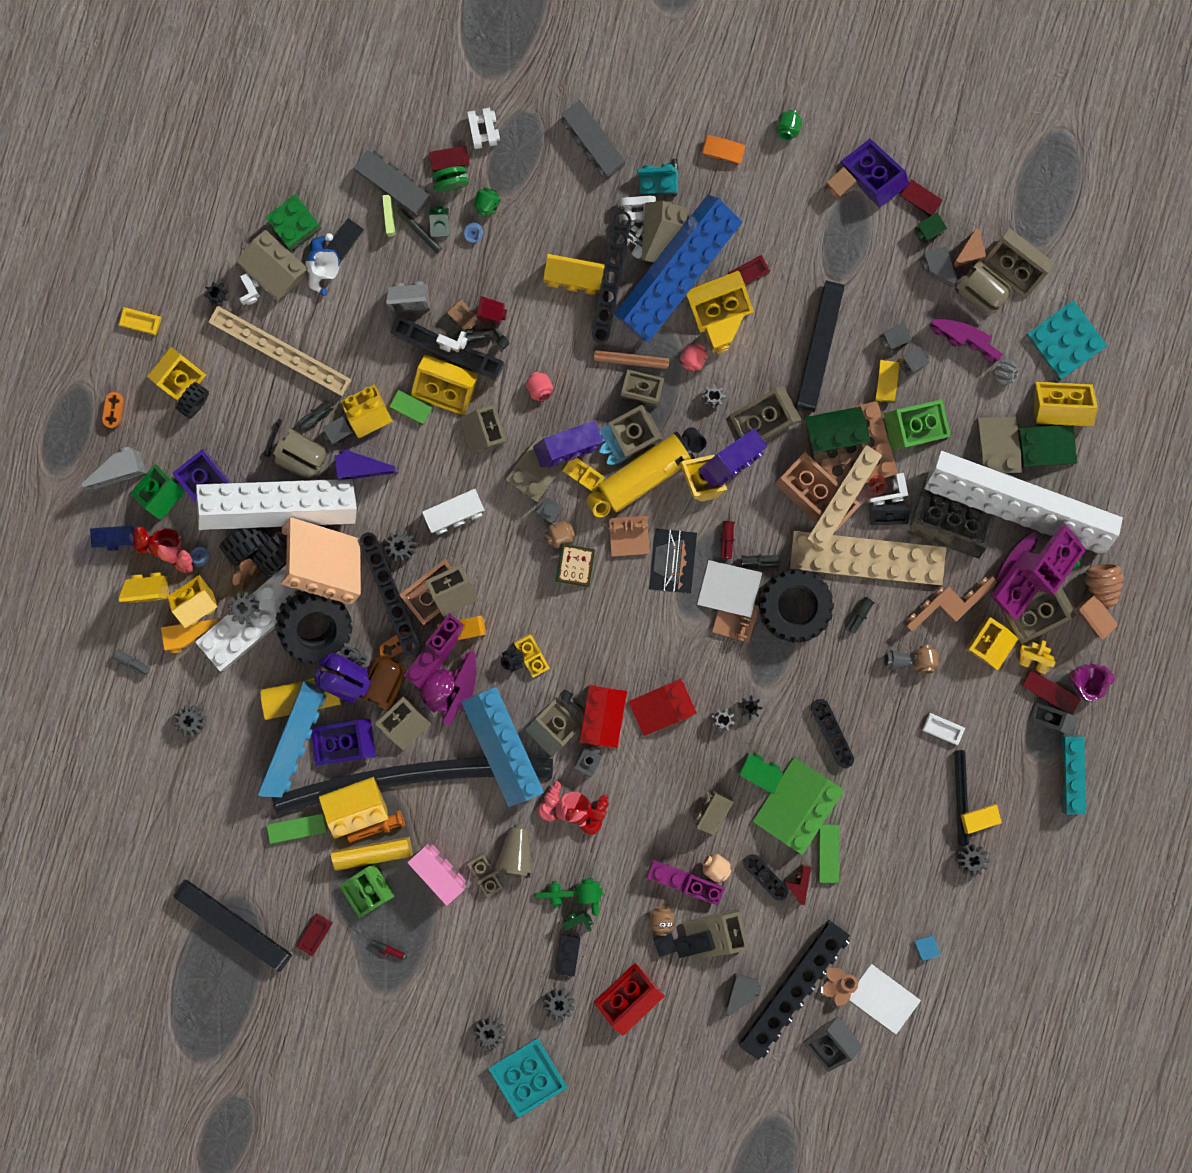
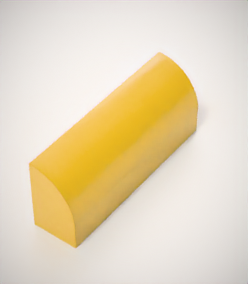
M314 679L305 680L316 685ZM303 681L261 689V703L265 720L290 714ZM324 691V695L327 697L323 707L319 705L318 709L343 704L342 699Z
M410 836L335 850L331 853L333 866L336 871L413 856Z

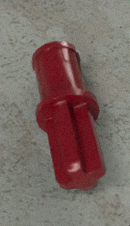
M723 521L722 538H720L722 540V559L732 558L733 541H735L733 539L734 521Z

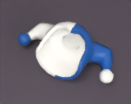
M330 233L311 240V252L305 261V266L308 268L307 271L309 273V287L319 292L322 296H326L328 290L320 286V280L334 279L339 271L337 252L322 248L324 242L333 240V235Z

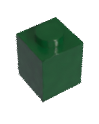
M937 212L918 223L915 227V234L920 241L923 240L924 243H927L944 233L947 227Z

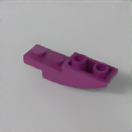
M933 319L929 324L932 327V332L939 336L941 334L945 336L947 342L952 346L960 347L966 342L968 343V348L975 352L977 350L983 354L982 357L988 362L992 363L993 361L996 363L1003 355L988 344L991 339L990 335L971 325L945 319Z
M1036 532L1028 533L1007 553L994 577L997 582H1002L1023 551L1031 553V550L1035 549L1038 541Z
M449 613L425 643L427 645L404 676L418 688H421L429 676L435 674L445 661L465 625Z
M473 650L470 653H465L461 661L464 663L462 669H457L453 676L455 680L454 685L460 689L459 691H454L450 699L453 703L450 708H446L442 715L445 718L443 723L449 726L452 724L459 709L465 712L461 701L472 697L477 677L476 652Z
M653 859L645 876L649 880L682 891L685 894L717 906L725 890V887Z

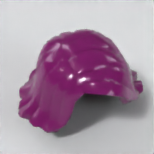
M1084 664L1073 669L1069 674L1070 681L1074 683L1078 695L1089 702L1104 697L1109 685L1113 684L1116 679L1110 669L1100 664Z
M445 668L438 669L421 686L420 698L423 700L424 706H428L434 713L437 711L442 712L447 708L446 698L454 690L452 672L447 671Z

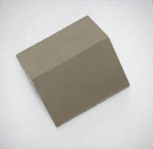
M627 369L620 398L658 407L664 378Z

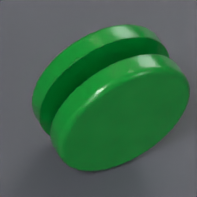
M461 166L450 167L433 173L431 176L432 181L437 182L434 184V190L436 192H449L466 187L469 184L466 168Z

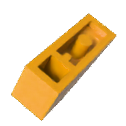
M222 619L200 621L187 628H184L182 624L161 627L164 650H170V654L182 652V648H186L197 641Z

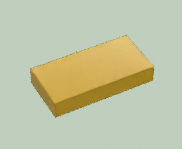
M123 307L119 326L157 336L162 317Z
M996 804L961 815L966 834L1002 823Z

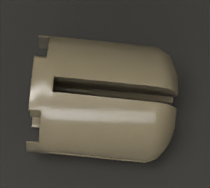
M979 260L956 287L955 291L984 315L989 316L996 313L1008 299L1011 287Z
M288 428L286 431L289 434L286 438L279 441L273 453L276 458H273L271 461L304 480L313 479L322 468L321 465L326 460V450L318 443Z

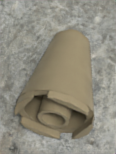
M514 825L513 828H509L494 868L495 874L499 873L498 875L515 878L523 875L527 879L532 878L529 831L525 829V826Z

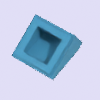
M933 935L915 940L922 961L940 956Z

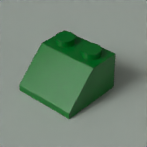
M155 464L130 493L147 511L161 520L168 514L172 506L181 499L185 490Z
M755 752L753 755L748 753L737 773L774 794L783 775V772L779 771L781 767L773 762H770V764L763 762L764 757Z

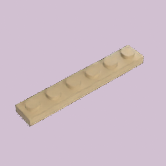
M867 445L864 446L806 541L820 550H824L882 457L880 453Z

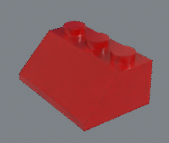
M589 685L580 738L581 743L618 748L627 691Z
M634 963L593 1003L609 1024L624 1036L665 995L649 976Z

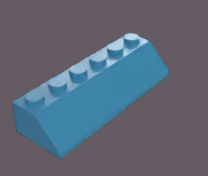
M303 680L258 793L259 796L282 797L284 791L288 792L292 782L289 781L290 775H295L299 765L296 764L297 758H302L306 748L303 747L304 741H309L313 730L310 729L312 723L316 724L320 714L317 712L319 705L323 707L327 697L324 695V690L317 687V685Z
M497 686L461 701L508 807L543 794L544 790Z

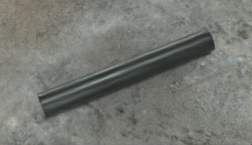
M402 208L397 212L437 254L442 250V247Z

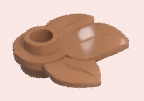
M251 558L244 559L239 565V570L233 575L232 584H241L242 590H245L251 583L252 578L260 573V568Z
M840 968L826 969V976L829 981L822 986L820 992L827 997H835L836 1006L845 1005L850 1000L851 994L857 990L858 980L851 974H845ZM850 981L852 987L847 988L845 982Z

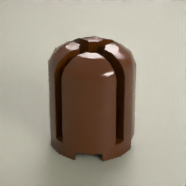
M382 655L375 656L371 659L367 668L368 679L371 680L369 689L364 697L361 695L359 697L378 705L380 708L389 710L406 678L404 676L406 669L402 664Z

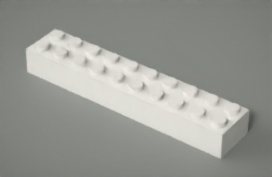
M940 451L932 465L924 488L934 494L945 496L951 500L964 503L969 507L983 510L986 513L1002 517L1005 520H1010L1050 536L1054 535L1061 524L1066 525L1086 549L1102 555L1107 553L1118 538L1123 517L944 451Z

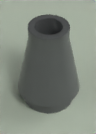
M893 650L885 652V667L894 669L913 666V655Z

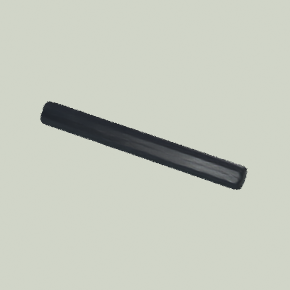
M955 750L959 845H969V834L965 833L961 818L962 814L968 813L965 750Z

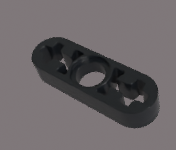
M747 855L744 859L745 868L775 900L785 899L788 895V889L758 855ZM750 858L752 860L757 859L756 864L760 868L762 865L765 867L760 869L757 875L754 874L757 871L754 866L748 867L750 864L748 860ZM763 872L771 874L769 882L761 881L760 876ZM775 879L778 882L774 884L778 888H784L782 890L783 895L781 896L779 894L774 895L776 891L772 886L770 887V889L767 888V886L773 884Z

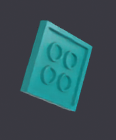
M1074 300L1026 334L1059 380H1062L1107 347V344Z
M538 1037L488 1067L518 1118L568 1088Z

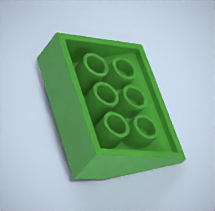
M794 757L783 773L775 793H770L752 822L803 855L845 790Z

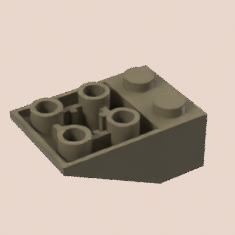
M712 789L711 793L707 792L702 800L704 805L701 810L697 809L693 819L696 828L715 836L734 802Z
M739 909L683 922L686 936L710 930L715 944L714 950L691 955L692 960L749 950Z

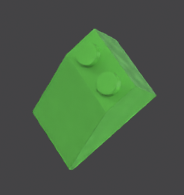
M942 399L883 413L892 450L951 437Z

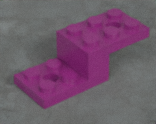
M1061 524L1040 554L1022 552L991 597L1011 619L1017 621L1038 591L1053 595L1056 593L1086 548L1066 525ZM1064 548V554L1061 556V551ZM1016 589V596L1013 598V592Z

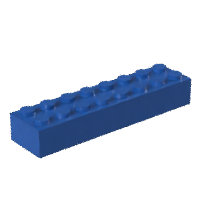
M707 194L614 313V316L638 338L649 343L743 221L719 198Z

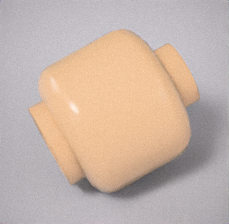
M719 854L708 855L702 862V865H704L703 874L714 882L725 881L731 873L730 862Z

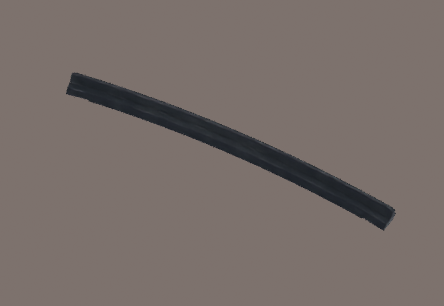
M487 758L440 760L399 765L342 776L285 792L282 797L271 798L274 804L273 808H275L277 815L319 803V796L374 777L380 789L419 782L495 776ZM529 758L538 778H552L553 759Z

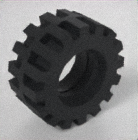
M193 382L182 393L176 404V410L187 418H192L205 404L209 391L197 382Z

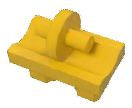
M1041 640L1039 644L1033 642L1031 647L1023 644L1020 647L1019 664L1029 667L1031 661L1035 660L1038 662L1036 670L1046 674L1050 666L1054 667L1056 662L1054 661V656L1050 655L1051 649L1045 647L1046 641Z

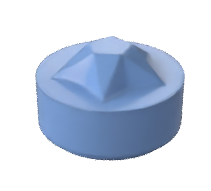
M473 222L465 227L463 234L468 242L476 243L482 238L483 229L478 223Z
M196 547L190 552L192 563L195 566H204L210 559V554L204 547Z

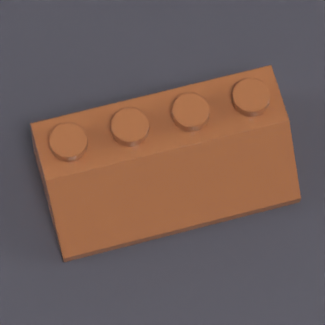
M806 452L774 483L815 523H817L840 486ZM854 500L836 531L861 505L857 500Z

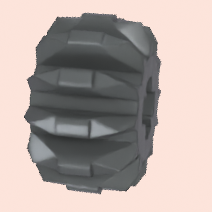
M396 530L397 537L390 533L389 536L392 538V541L385 539V542L390 544V546L384 547V550H391L387 554L389 558L395 554L393 558L395 562L398 561L400 556V560L403 563L405 562V555L410 560L412 557L409 552L416 553V550L411 549V546H416L417 543H410L414 538L413 535L406 539L407 531H404L401 536L400 530ZM403 541L405 549H401L399 552L397 551L396 544H400Z
M238 592L236 593L237 599L234 597L230 598L233 604H227V607L233 609L228 612V615L235 614L232 621L235 622L239 619V624H244L246 620L250 624V616L253 619L258 618L254 611L260 612L261 609L255 608L256 605L260 604L259 601L252 602L255 599V595L252 594L248 598V592H244L242 597L241 593ZM243 603L248 607L244 614L243 610L240 609V605H243Z
M185 705L184 710L178 709L180 715H174V718L179 721L173 723V725L180 726L177 729L178 733L184 730V737H187L189 733L191 737H195V731L201 734L202 730L200 727H206V724L201 722V720L206 719V716L200 717L203 710L200 709L196 712V705H193L191 710L189 705ZM189 716L190 718L194 719V722L191 723V726L190 723H186V720L189 719Z
M972 843L970 849L967 845H964L965 852L958 851L962 858H956L957 862H962L958 865V868H964L963 874L965 875L969 872L972 877L975 876L976 872L982 875L981 868L988 869L984 863L990 862V859L984 858L988 855V852H982L983 847L980 845L976 848L975 844ZM975 857V859L977 860L976 863H971V861H969V858Z
M554 988V995L548 991L547 996L550 999H543V1002L548 1004L543 1006V1010H550L547 1016L550 1017L554 1014V1021H557L558 1016L564 1021V1014L571 1017L572 1014L569 1010H575V1006L571 1005L575 1002V998L568 999L572 993L569 991L564 995L565 988L561 989V993H558V989ZM557 1000H558V1002H560V1000L563 1001V1005H562L563 1007L560 1008V1006H559V1008H556V1007H555V1006H556V1002H555V1001H557Z
M489 1016L487 1022L483 1017L481 1018L482 1024L478 1022L475 1024L478 1029L473 1030V1034L479 1036L474 1040L475 1042L482 1041L480 1043L481 1048L484 1044H487V1050H490L491 1044L498 1048L497 1041L499 1043L504 1042L501 1036L506 1035V1031H502L505 1025H497L500 1020L499 1018L492 1022V1016ZM492 1029L495 1035H489L488 1037L486 1033Z

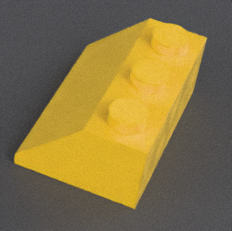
M547 254L544 283H547V286L551 288L563 286L568 291L577 292V289L584 290L585 294L596 295V293H600L605 265Z
M739 271L694 287L686 294L700 333L705 331L706 326L741 313H743V316L754 313L746 286Z
M424 355L417 369L411 397L464 416L479 374Z
M1035 382L1034 415L1036 424L1094 426L1098 406L1093 384Z
M374 777L319 796L327 825L334 839L389 819L387 806Z

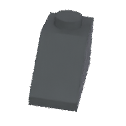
M947 246L922 255L920 260L923 270H926L927 275L950 287L958 283Z
M917 347L903 355L897 362H899V365L908 377L929 363V355L924 349L921 350L920 347Z
M1039 703L1035 704L1030 717L1032 722L1073 736L1079 718L1069 713Z
M735 973L725 1008L726 1013L731 1014L753 1002L755 996H759L761 985H759L758 979Z

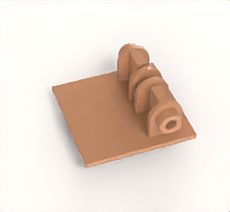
M647 516L609 518L611 556L650 554Z
M754 604L751 617L718 610L712 632L749 643L759 606Z

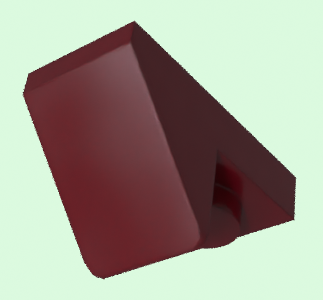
M802 864L801 868L797 870L796 880H799V883L784 881L801 905H805L811 872V866Z

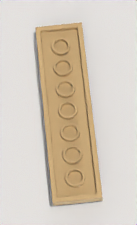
M793 531L789 569L940 586L943 584L946 547L832 535L824 550H820L806 541L810 534L809 532Z

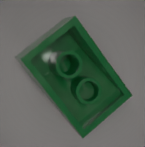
M1074 425L1018 429L1021 468L1077 464Z

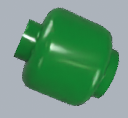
M793 110L782 112L775 126L778 136L784 140L796 138L802 127V118Z
M488 187L479 189L473 202V207L477 209L476 213L487 217L488 214H495L501 200L498 192Z

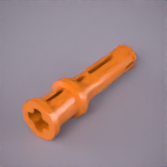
M399 810L396 814L388 816V820L347 834L349 843L384 831L388 833L391 829L399 826L405 827L401 811Z

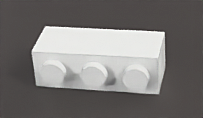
M473 489L422 513L431 533L440 535L448 531L447 527L454 525L456 528L465 524L464 520L470 517L474 520L483 516L482 512L485 509L476 489Z

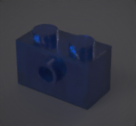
M132 526L90 528L91 548H107V551H117L119 547L133 546L134 529Z

